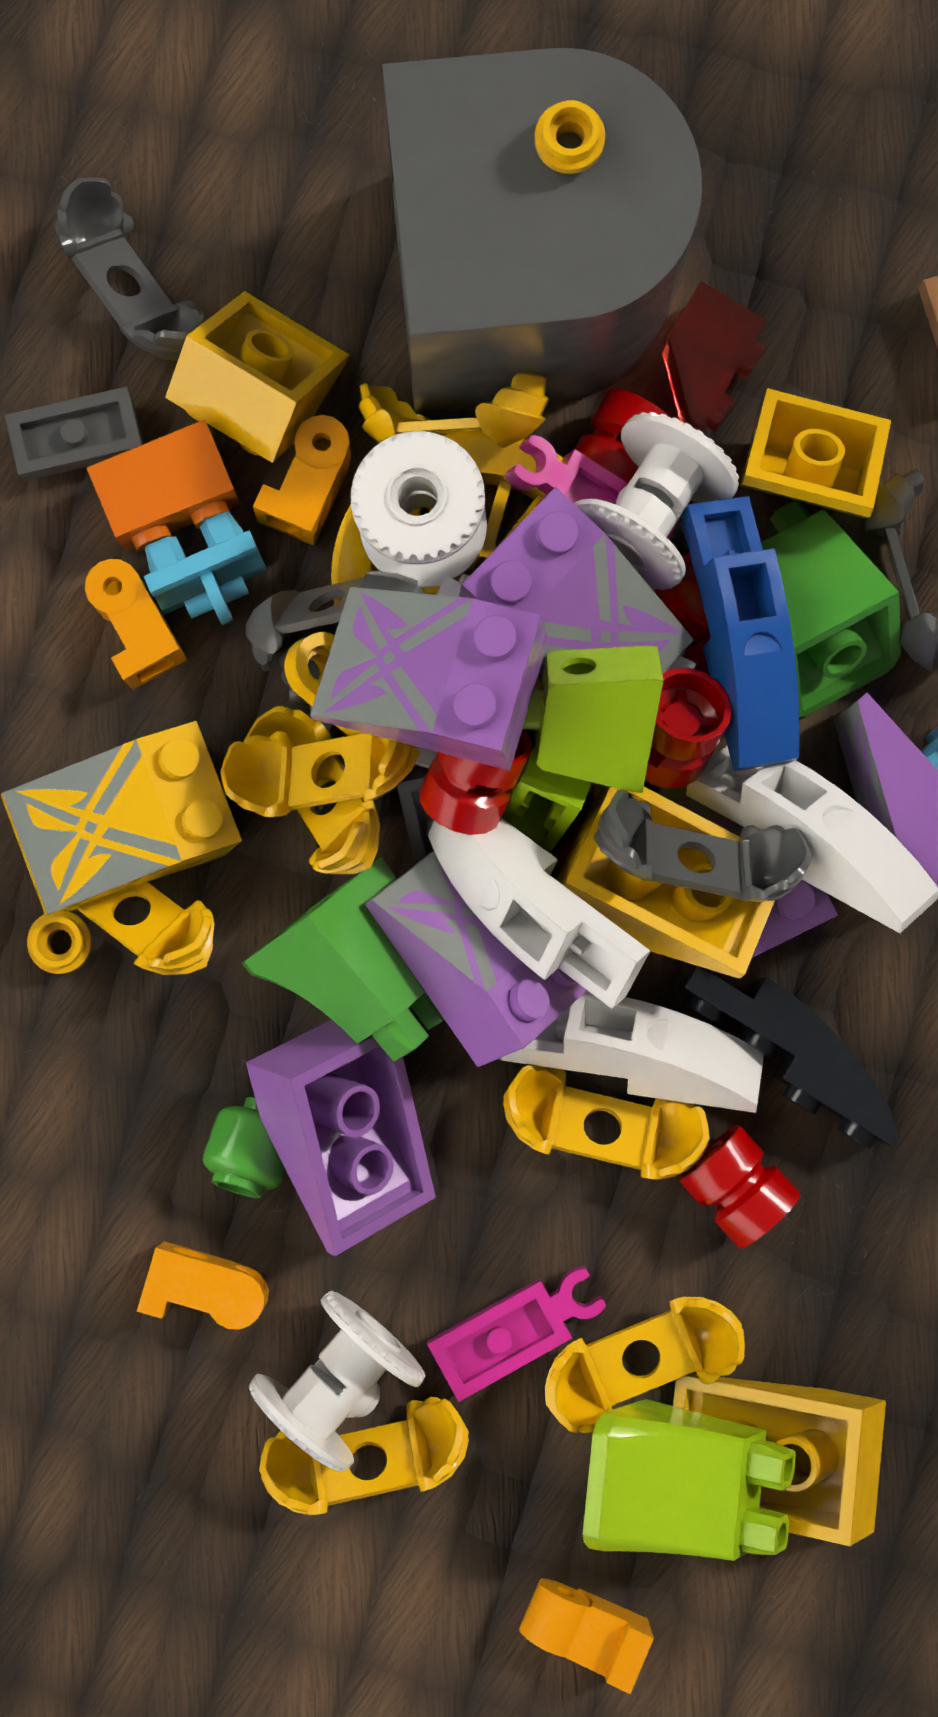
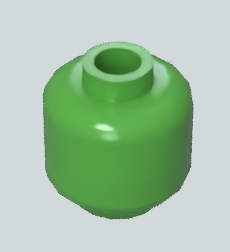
M247 1097L243 1107L227 1106L219 1111L202 1159L204 1166L213 1174L211 1183L226 1191L250 1198H260L263 1190H272L281 1185L286 1169L261 1122L255 1098Z

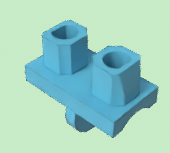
M226 511L205 520L199 526L209 547L205 550L186 557L176 536L162 538L145 547L150 573L145 575L144 579L150 593L155 597L164 615L186 606L191 618L214 609L222 625L232 622L234 619L227 603L249 594L244 580L267 570L250 530L243 532L230 512Z

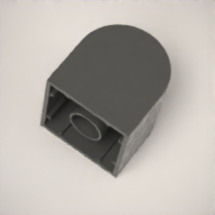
M546 48L382 64L390 172L415 414L424 415L475 410L481 403L492 402L496 393L501 388L510 387L512 378L520 372L539 374L547 378L544 395L549 398L548 402L566 401L592 395L623 379L648 355L663 330L701 206L702 170L699 153L692 132L676 104L662 88L638 69L619 59L585 49ZM567 100L579 101L591 107L599 115L605 128V144L600 158L592 167L576 174H564L549 168L540 159L535 147V129L541 115L551 106ZM572 132L562 133L557 138L558 143L564 148L574 149L582 144L581 138Z

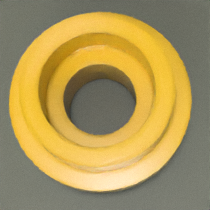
M567 100L557 103L548 108L537 122L535 129L536 151L540 159L554 171L564 174L583 172L598 161L604 149V124L599 115L582 102ZM572 132L581 138L582 144L574 149L564 148L558 143L557 138L562 133Z
M61 911L49 916L43 914L33 923L29 930L27 948L33 962L42 970L54 974H66L77 970L87 961L92 950V934L87 923L80 916L72 912ZM65 930L71 936L72 944L66 953L59 955L51 948V938L56 932Z

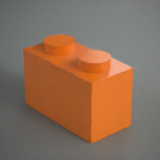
M205 419L87 467L114 536L125 552L136 548L137 552H146L145 547L165 537H172V532L191 524L200 529L199 526L205 520L224 512H230V508L240 505V501Z

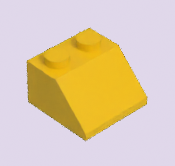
M244 291L186 336L165 398L186 410L193 419L197 421L205 419L207 424L239 442L240 446L247 452L262 456L273 463L294 443L296 431L302 422L314 416L345 367L350 355Z
M767 388L750 444L740 486L861 518H870L876 499L891 420Z

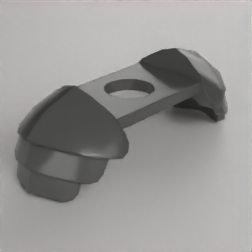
M77 178L65 189L57 205V217L54 227L61 248L66 256L74 262L120 326V331L135 346L164 360L178 361L186 336L208 320L202 310L196 309L194 302L190 300L172 304L124 238L133 230L134 222L131 216L123 212V201L117 193L111 191L110 182L105 178ZM114 270L129 273L138 282L140 293L135 296H124L115 292L108 284L107 273Z
M916 468L902 476L895 472L884 484L879 482L870 518L865 519V533L884 539L908 620L900 629L901 645L912 660L932 673L934 666H938L937 620L931 613L920 614L898 539L904 531L903 522L913 508L912 499L923 490L925 477Z
M369 571L365 574L364 578L302 592L297 590L280 591L253 610L245 625L246 636L251 642L252 653L255 660L260 664L262 672L270 671V662H272L273 657L288 645L291 632L340 621L350 587L427 593L418 586V580L398 573ZM342 598L335 605L315 612L323 604L333 599Z
M621 789L617 790L610 804L603 811L598 822L599 828L593 837L601 852L625 872L639 879L666 883L749 902L779 900L790 893L803 879L812 856L802 831L797 828L784 830L782 827L775 825L760 830L754 825H749L742 829L739 841L652 823L649 804L645 801L638 802L631 793ZM682 848H693L702 852L709 859L712 870L708 873L690 871L680 862L677 851Z

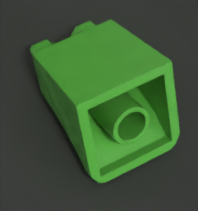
M794 500L775 511L769 519L773 536L761 542L763 550L775 548L794 645L799 717H804L881 677L895 666L901 656L899 591L824 509L812 515Z
M380 857L373 862L371 868L359 872L320 900L244 960L242 964L251 976L275 983L309 1001L339 1025L356 1044L372 1035L390 1059L395 1062L416 1049L429 1036L408 1009L409 1007L414 1010L428 1030L444 1021V1018L365 905L366 902L397 879L384 859Z

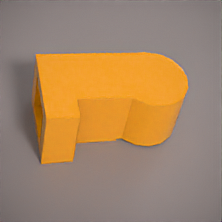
M326 415L312 416L302 422L296 431L294 439L296 456L291 463L280 490L263 484L253 505L257 522L313 546L316 544L351 462L347 430L340 421Z
M107 559L96 564L86 577L85 592L90 603L102 617L113 624L126 650L111 657L125 683L134 690L187 661L184 652L146 584L134 568L119 559Z
M163 1241L155 1248L137 1312L162 1319L169 1312L172 1303L210 1313L217 1324L227 1329L239 1330L250 1326L259 1318L268 1302L269 1289L261 1273L250 1266Z
M547 1578L539 1580L519 1628L520 1633L534 1645L554 1655L565 1657L604 1676L606 1683L628 1694L632 1692L654 1639L648 1618L580 1588L576 1590Z

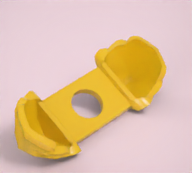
M517 373L512 378L511 386L501 388L496 393L492 402L481 403L476 407L475 413L477 418L430 420L426 416L416 415L407 402L397 400L396 393L391 388L369 386L367 383L359 386L362 398L359 409L365 419L362 428L378 443L397 434L413 431L432 432L439 435L466 431L484 432L495 444L504 448L528 437L546 420L542 413L549 400L544 395L547 378L534 373Z
M276 706L256 719L244 743L253 735L270 737L277 731L288 734L293 747L330 740L331 736L320 721L310 718L301 710H291L284 706ZM332 755L321 763L317 771V783L320 787L329 781L337 783L342 777L345 767L337 755ZM363 797L337 802L334 808L324 815H319L315 810V806L297 809L320 846L309 858V863L315 871L326 874H356L371 868L378 851L380 832L377 806L373 800L364 802Z
M277 731L270 737L253 735L245 743L241 741L232 743L225 755L220 774L225 794L231 800L237 802L241 808L254 811L264 817H281L295 809L363 797L364 802L375 800L394 789L412 771L420 753L417 746L367 733L293 747L289 735ZM332 755H341L345 762L342 777L333 786L321 788L317 783V771L321 763Z
M148 882L66 910H79L136 954L138 958L133 962L135 965L161 975L189 974L205 968L213 950L215 924L210 909L206 908L202 901L197 900L184 910ZM128 897H141L150 903L149 915L139 924L123 925L114 918L116 906Z
M527 1065L520 1070L503 1096L507 1122L517 1137L534 1150L549 1155L551 1149H556L641 1170V1177L664 1179L675 1177L682 1172L688 1171L700 1160L710 1139L705 1111L700 1106H695L692 1103L656 1098L653 1106L650 1107L565 1086L566 1071L564 1069ZM605 1111L612 1114L620 1125L618 1139L607 1145L597 1144L590 1140L584 1130V1120L590 1113Z
M681 1297L670 1301L671 1310L589 1344H585L584 1340L580 1338L567 1345L554 1359L545 1384L546 1406L568 1431L573 1433L578 1431L590 1433L594 1431L595 1424L601 1414L612 1410L613 1405L685 1375L696 1372L703 1384H712L720 1376L730 1375L744 1359L745 1342L742 1323L731 1310L716 1301L708 1300L704 1297ZM637 1340H647L653 1343L659 1350L657 1367L651 1373L643 1376L629 1373L622 1363L624 1350L629 1344Z
M429 1397L424 1402L412 1400L406 1405L407 1420L339 1435L350 1449L352 1455L359 1448L366 1445L377 1446L386 1453V1467L374 1479H359L352 1474L350 1468L344 1472H338L323 1465L297 1446L282 1431L275 1438L271 1437L265 1442L259 1471L267 1492L280 1505L297 1513L307 1515L327 1513L328 1506L414 1486H419L421 1492L438 1486L454 1474L465 1458L469 1442V1431L450 1401L446 1399L441 1400L437 1397Z

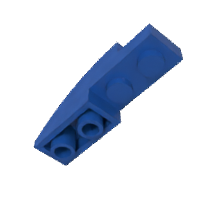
M749 496L688 504L680 518L711 639L702 646L709 675L718 681L726 691L732 708L730 722L724 734L733 770L735 772L795 761L799 758L800 731L796 662L789 612L775 548L763 550Z

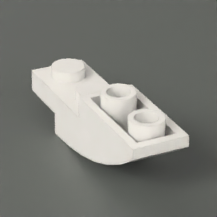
M726 746L710 759L700 777L695 782L687 785L686 796L743 827L754 825L760 830H764L770 826L777 825L784 830L789 828L801 830L812 853L810 864L802 880L898 933L906 929L938 899L937 885L920 863L885 826L840 788L796 760L734 772L728 746Z
M501 818L495 829L486 834L476 835L454 832L434 820L428 837L437 859L452 885L488 930L519 960L544 980L557 969L562 970L611 1009L626 997L650 950L550 876L558 859L503 818Z
M587 990L525 1048L500 1058V1060L628 1079L627 1094L756 1113L764 1054L741 1039L685 1014L625 997L611 1009Z

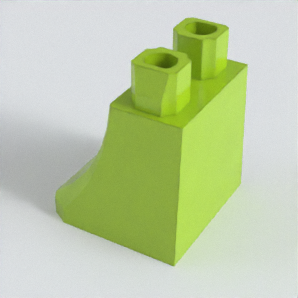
M648 1399L603 1412L595 1424L592 1435L583 1541L589 1549L599 1551L669 1553L735 1561L747 1553L776 1555L787 1547L789 1532L788 1514L759 1508L761 1486L782 1491L789 1488L794 1477L796 1453L794 1450L766 1441L767 1430Z

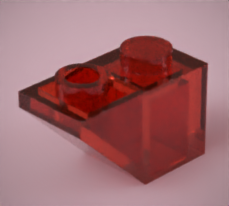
M702 281L669 333L662 355L679 420L690 424L694 429L701 432L705 426L716 432L735 400L726 394V391L737 374L745 379L749 378L767 347L757 341L767 320Z

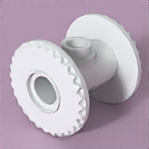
M641 412L639 415L635 414L631 417L621 431L622 444L629 457L639 468L629 484L619 492L616 504L598 499H581L574 504L611 539L651 589H672L681 582L685 575L686 567L681 554L667 536L690 500L702 503L732 499L738 489L739 475L736 473L737 469L731 463L730 457L724 454V450L717 446L711 438L706 437L700 430L694 429L690 424L683 423L675 417L670 418L662 413L658 415L654 412L649 414Z
M425 431L405 432L379 443L360 463L352 482L351 508L354 520L360 531L364 549L371 562L380 572L398 573L418 580L420 588L440 586L445 576L455 580L473 565L485 542L487 517L483 479L475 461L464 448L453 440L436 433ZM420 507L432 509L429 513L422 516L410 515L413 510Z
M329 1291L321 1298V1304L341 1329L319 1354L320 1359L316 1364L310 1365L290 1389L266 1375L256 1374L251 1380L249 1390L262 1411L297 1446L323 1465L338 1472H344L354 1463V1457L348 1446L335 1431L345 1418L364 1417L374 1410L380 1398V1386L377 1381L386 1370L414 1387H419L423 1382L425 1372L412 1354L376 1319L343 1295Z

